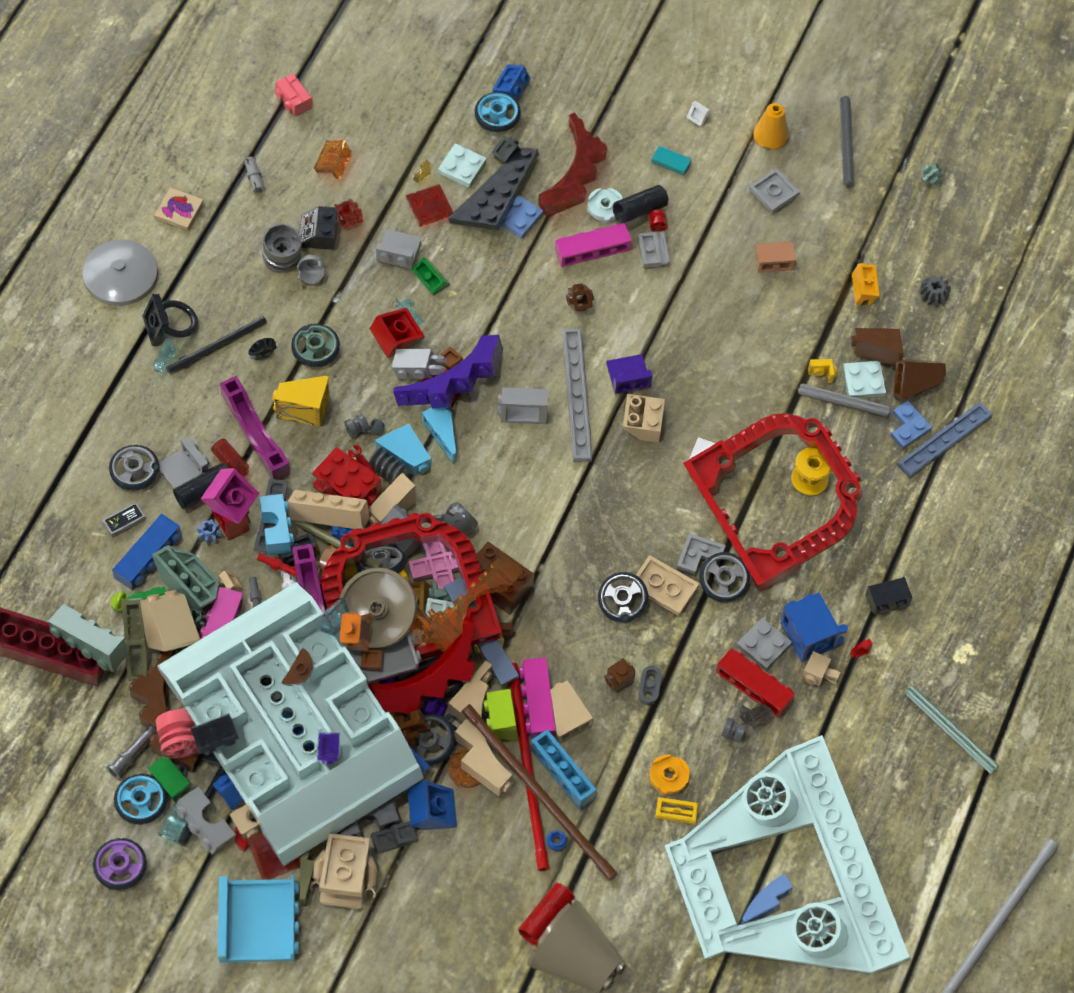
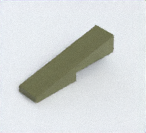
M142 598L122 599L124 637L128 652L126 656L128 681L137 679L140 674L145 677L147 676L145 633L140 604Z
M312 849L300 855V905L305 907L310 892V884L313 881L315 861L310 860Z

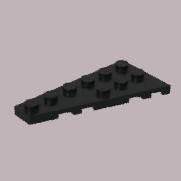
M521 147L448 217L449 223L499 230L539 156L538 149Z

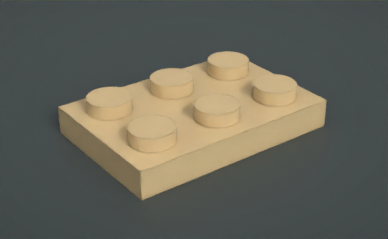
M650 555L636 574L645 583L649 599L680 616L699 587L698 582Z

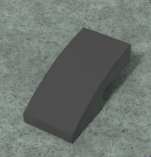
M410 821L392 825L391 829L372 832L370 835L376 854L398 849L418 840Z

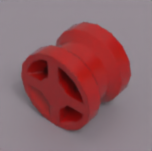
M654 210L648 214L651 231L661 232L668 227L665 220V211Z

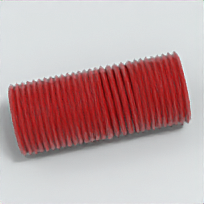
M554 883L531 914L518 928L519 934L530 944L538 946L539 939L558 913L568 903L572 905L571 902L575 899V896L571 890L561 883Z

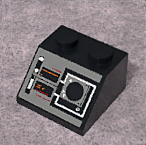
M318 206L301 215L299 231L302 240L301 248L335 250L338 222L337 207Z

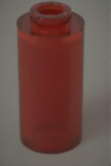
M225 438L218 440L212 446L211 452L220 462H224L229 469L235 468L243 477L248 474L249 464Z

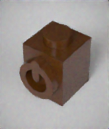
M623 658L607 669L604 679L610 689L616 690L618 693L634 683L636 671L630 662L627 663Z

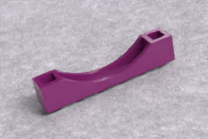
M237 375L221 382L220 391L223 399L271 479L279 480L289 475L290 465L287 458L262 425Z
M312 544L292 547L298 584L314 599L322 611L324 621L329 628Z

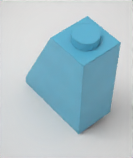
M410 424L402 426L375 440L376 449L378 447L382 448L381 454L387 451V458L392 455L394 457L393 462L399 460V466L402 464L406 465L405 470L410 468L411 474L414 476L419 473L423 474L431 468V457Z

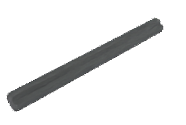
M844 96L840 98L843 184L849 187L854 184L850 98Z

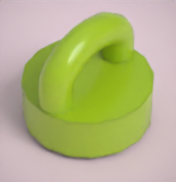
M124 591L114 594L111 598L112 609L118 613H123L122 599H127L126 596H128Z

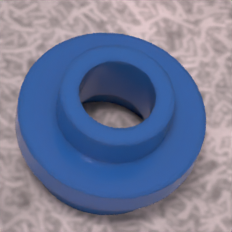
M552 831L547 836V845L552 850H562L567 844V837L561 831ZM554 839H559V840H560V843H559V844H555V843L553 842V840H554Z

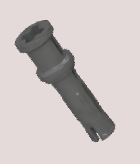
M148 725L124 752H120L117 755L118 758L106 767L107 771L114 778L120 779L122 777L121 774L133 765V760L149 744L153 733H157V731Z

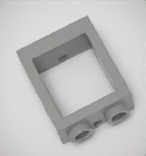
M502 387V395H498L497 415H501V423L546 424L548 389Z

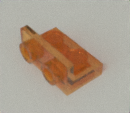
M326 140L314 166L316 173H332L336 179H340L351 156V150L344 140Z

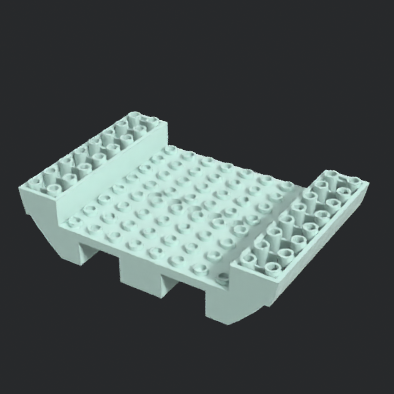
M297 582L158 665V670L176 698L182 702L196 726L230 713L239 739L235 740L236 744L224 747L222 745L217 747V751L213 753L258 821L262 833L283 866L328 839L329 833L336 834L423 779L420 766L400 728L390 713L384 712L368 688L366 677L346 647L342 648L326 625L324 615L314 599ZM304 648L309 652L313 661L311 676L306 682L298 685L287 686L282 684V680L299 652ZM269 677L272 679V683L269 686L261 685V680ZM279 693L283 696L282 700L277 703L273 702L271 697ZM285 710H291L293 716L285 719L282 717V713ZM301 726L304 728V732L301 735L293 734V729ZM319 732L340 733L339 759L334 761V764H322V761L317 760ZM306 743H313L315 745L314 750L311 752H306L303 747Z

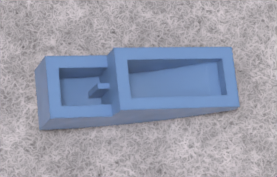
M785 873L763 888L747 908L740 925L760 920L778 910L779 900L790 895L793 889Z

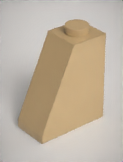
M403 473L368 508V521L371 525L375 523L381 524L395 504L406 511L415 504V485Z
M568 680L553 685L550 691L555 723V739L560 744L591 727L593 717Z

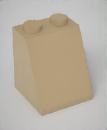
M176 590L166 591L165 595H149L147 599L140 601L148 648L168 651L193 645L200 640L185 594L177 593Z

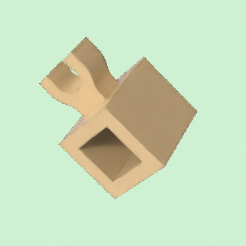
M813 651L804 669L802 679L810 685H817L819 687L823 678L836 685L841 672L829 669L831 659Z

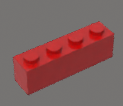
M731 648L717 664L715 673L777 718H780L793 702L795 693H793L789 686L782 685L772 674H767L761 670L757 663L746 659L740 651H735Z

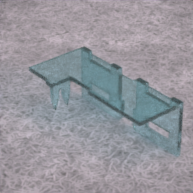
M408 298L400 303L396 299L397 308L407 307L418 325L424 322L411 308L414 305V301L412 303Z

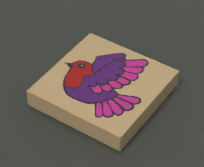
M169 188L154 217L157 220L188 231L203 205V199Z

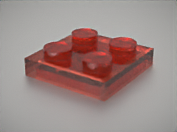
M440 184L406 195V200L419 227L446 219L453 214V210Z

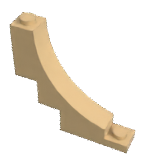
M485 661L471 677L470 682L467 681L448 703V712L463 722L455 731L456 741L469 750L461 760V769L497 796H500L502 792L506 793L512 786V774L496 759L487 744L486 738L461 712L468 704H471L482 717L484 700L487 696L486 693H488V685L486 683L492 677V665Z

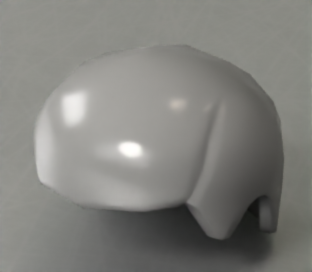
M306 255L298 262V277L303 282L313 285L321 281L325 273V265L320 257Z

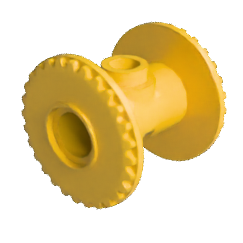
M817 447L805 448L796 456L791 481L795 489L801 494L809 496L818 495L828 486L829 475L832 470Z

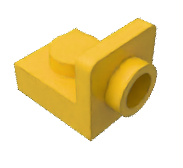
M833 359L810 360L808 374L815 376L827 375L828 384H832L834 377H837V367L833 366Z

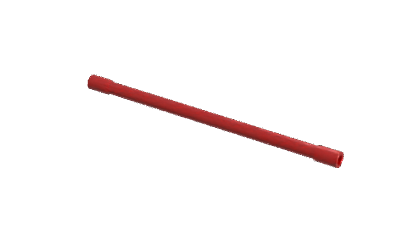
M513 662L512 665L519 675L518 664ZM519 676V678L509 683L522 765L534 778ZM525 784L536 850L537 870L543 872L549 870L550 867L545 848L538 798Z

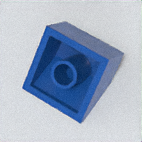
M426 780L408 788L410 824L412 827L423 830L457 827L454 791L452 788Z

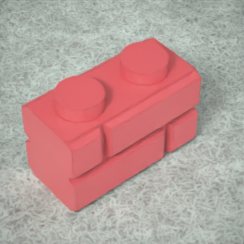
M293 73L276 81L275 95L279 100L282 99L284 101V106L288 112L291 111L294 116H298L303 111L313 107L312 97Z

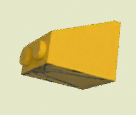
M329 376L279 383L278 390H274L272 400L275 401L273 410H276V418L321 427L330 397Z

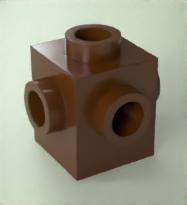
M579 283L574 284L572 288H568L569 294H566L567 304L575 311H585L587 308L593 307V291L586 285Z

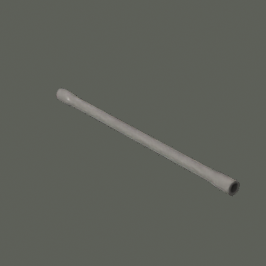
M1047 840L1035 861L942 993H955L1042 867L1058 848V844L1055 841Z

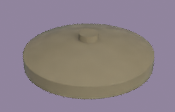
M386 568L366 569L352 577L343 588L338 602L339 621L341 624L342 614L372 613L369 648L381 649L390 647L400 642L413 627L417 615L415 592L410 583L397 572Z

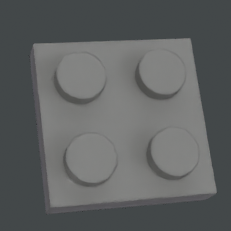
M777 168L749 186V191L771 213H774L798 197L800 193Z
M761 618L737 642L736 647L766 671L791 646L792 642L764 618Z

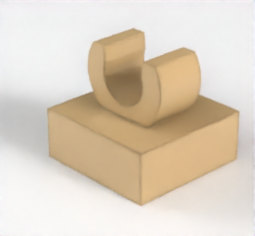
M224 570L219 575L221 580L218 583V587L225 585L226 589L238 592L244 589L235 573Z

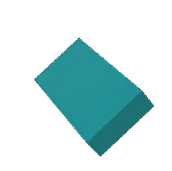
M658 146L651 162L684 175L691 163V158Z

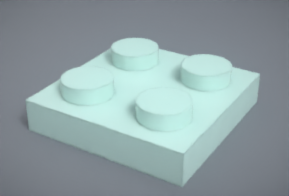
M454 144L438 168V174L469 188L485 165L486 157Z
M879 361L843 363L842 369L848 396L855 398L885 397L886 390Z

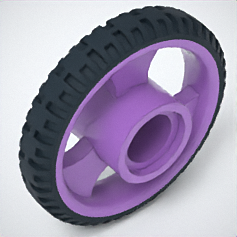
M115 838L105 842L96 851L93 859V871L97 880L103 886L113 890H125L136 885L144 876L147 868V858L144 850L138 843L127 838ZM126 847L133 849L137 853L140 863H130L128 854L124 852ZM112 849L114 852L109 857V866L100 868L103 855ZM118 861L125 862L121 867L115 866ZM129 873L132 875L130 879L122 882L110 880L112 875L116 877H124Z

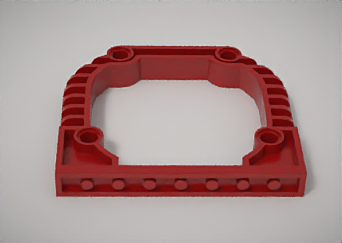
M787 413L771 414L759 419V421L731 436L726 441L720 440L683 463L761 592L800 569V565L839 543L849 534L857 518L858 501L863 496V491L859 484L862 480L856 471L852 472L849 468L852 464L847 456L842 457L840 454L842 449L837 441L833 442L830 438L832 433L827 426L823 427L816 418L805 420L803 417ZM813 427H817V428H818V429H817L815 432H813V433L809 432V430H810L811 428H813ZM783 434L798 435L806 446L818 448L838 480L835 491L841 504L835 516L825 525L789 546L786 543L778 542L772 546L771 550L751 547L745 551L736 536L739 534L734 524L729 525L727 520L730 517L725 509L720 510L712 495L718 492L723 475L730 474L735 470V461L777 436ZM729 460L726 465H721L722 461ZM850 488H856L854 493H847ZM779 552H786L785 556L777 557Z
M412 513L403 519L394 518L389 520L388 523H375L370 525L369 528L353 529L341 538V547L334 551L324 567L322 591L327 609L334 608V611H338V602L343 590L342 577L347 565L360 561L364 557L366 550L415 538L418 542L422 543L439 541L451 550L463 580L467 595L462 600V613L464 616L469 617L476 625V632L472 636L471 645L475 646L501 638L500 624L471 541L461 530L448 525V523L436 521L435 517L430 513ZM423 523H429L431 526L428 528H424L421 525ZM348 543L355 544V547L347 548L345 545ZM474 603L477 607L470 609L466 605ZM453 638L439 642L432 640L424 646L418 647L415 645L413 647L415 651H419L421 660L442 655L451 644Z

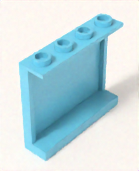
M291 875V879L234 881H228V876H219V963L294 961L295 954L299 952L298 941H295V934H299V922L295 921V914H299V902H295V894H299V882H295L294 875Z

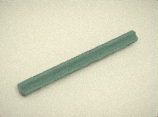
M911 686L906 691V695L989 773L992 774L997 770L998 764L919 690Z

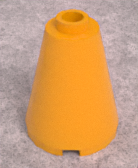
M772 103L767 107L754 128L753 137L755 142L762 148L767 147L770 148L769 150L780 149L787 143L789 138L785 110L778 103Z

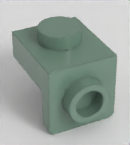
M432 580L431 587L428 588L430 598L451 602L444 588L437 589L436 581Z

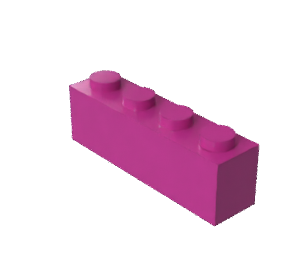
M625 223L614 224L611 227L597 228L590 232H580L573 236H564L556 239L555 252L560 266L565 267L631 251L632 240Z
M220 587L216 600L212 602V610H208L206 627L203 626L201 629V639L238 618L243 605L242 592Z
M524 659L522 667H519L520 679L524 680V685H521L522 697H526V703H523L524 715H528V722H525L526 733L530 734V739L532 740L548 729L555 738V723L547 659Z

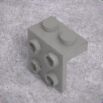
M386 230L382 243H378L376 247V261L412 269L420 245V237Z
M187 436L180 439L181 450L159 462V471L174 489L209 469L208 464L210 462L205 454H200L195 441H190Z

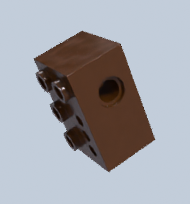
M487 542L476 554L493 604L510 615L533 589L534 573L490 542Z

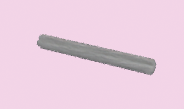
M801 384L798 391L800 395L888 417L890 407L806 384Z

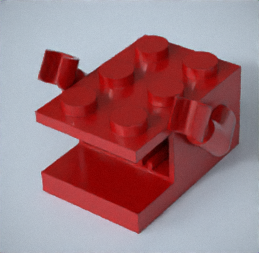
M359 445L353 446L356 454L352 450H348V454H346L336 446L312 472V475L317 478L313 483V488L322 494L367 500L368 507L371 506L382 493L381 478L376 475L364 455H360L362 448Z

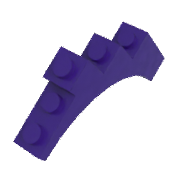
M481 336L477 346L462 362L434 378L411 385L394 387L393 393L397 405L431 404L432 409L448 408L451 406L455 393L473 392L477 378L495 377L503 352L500 336Z

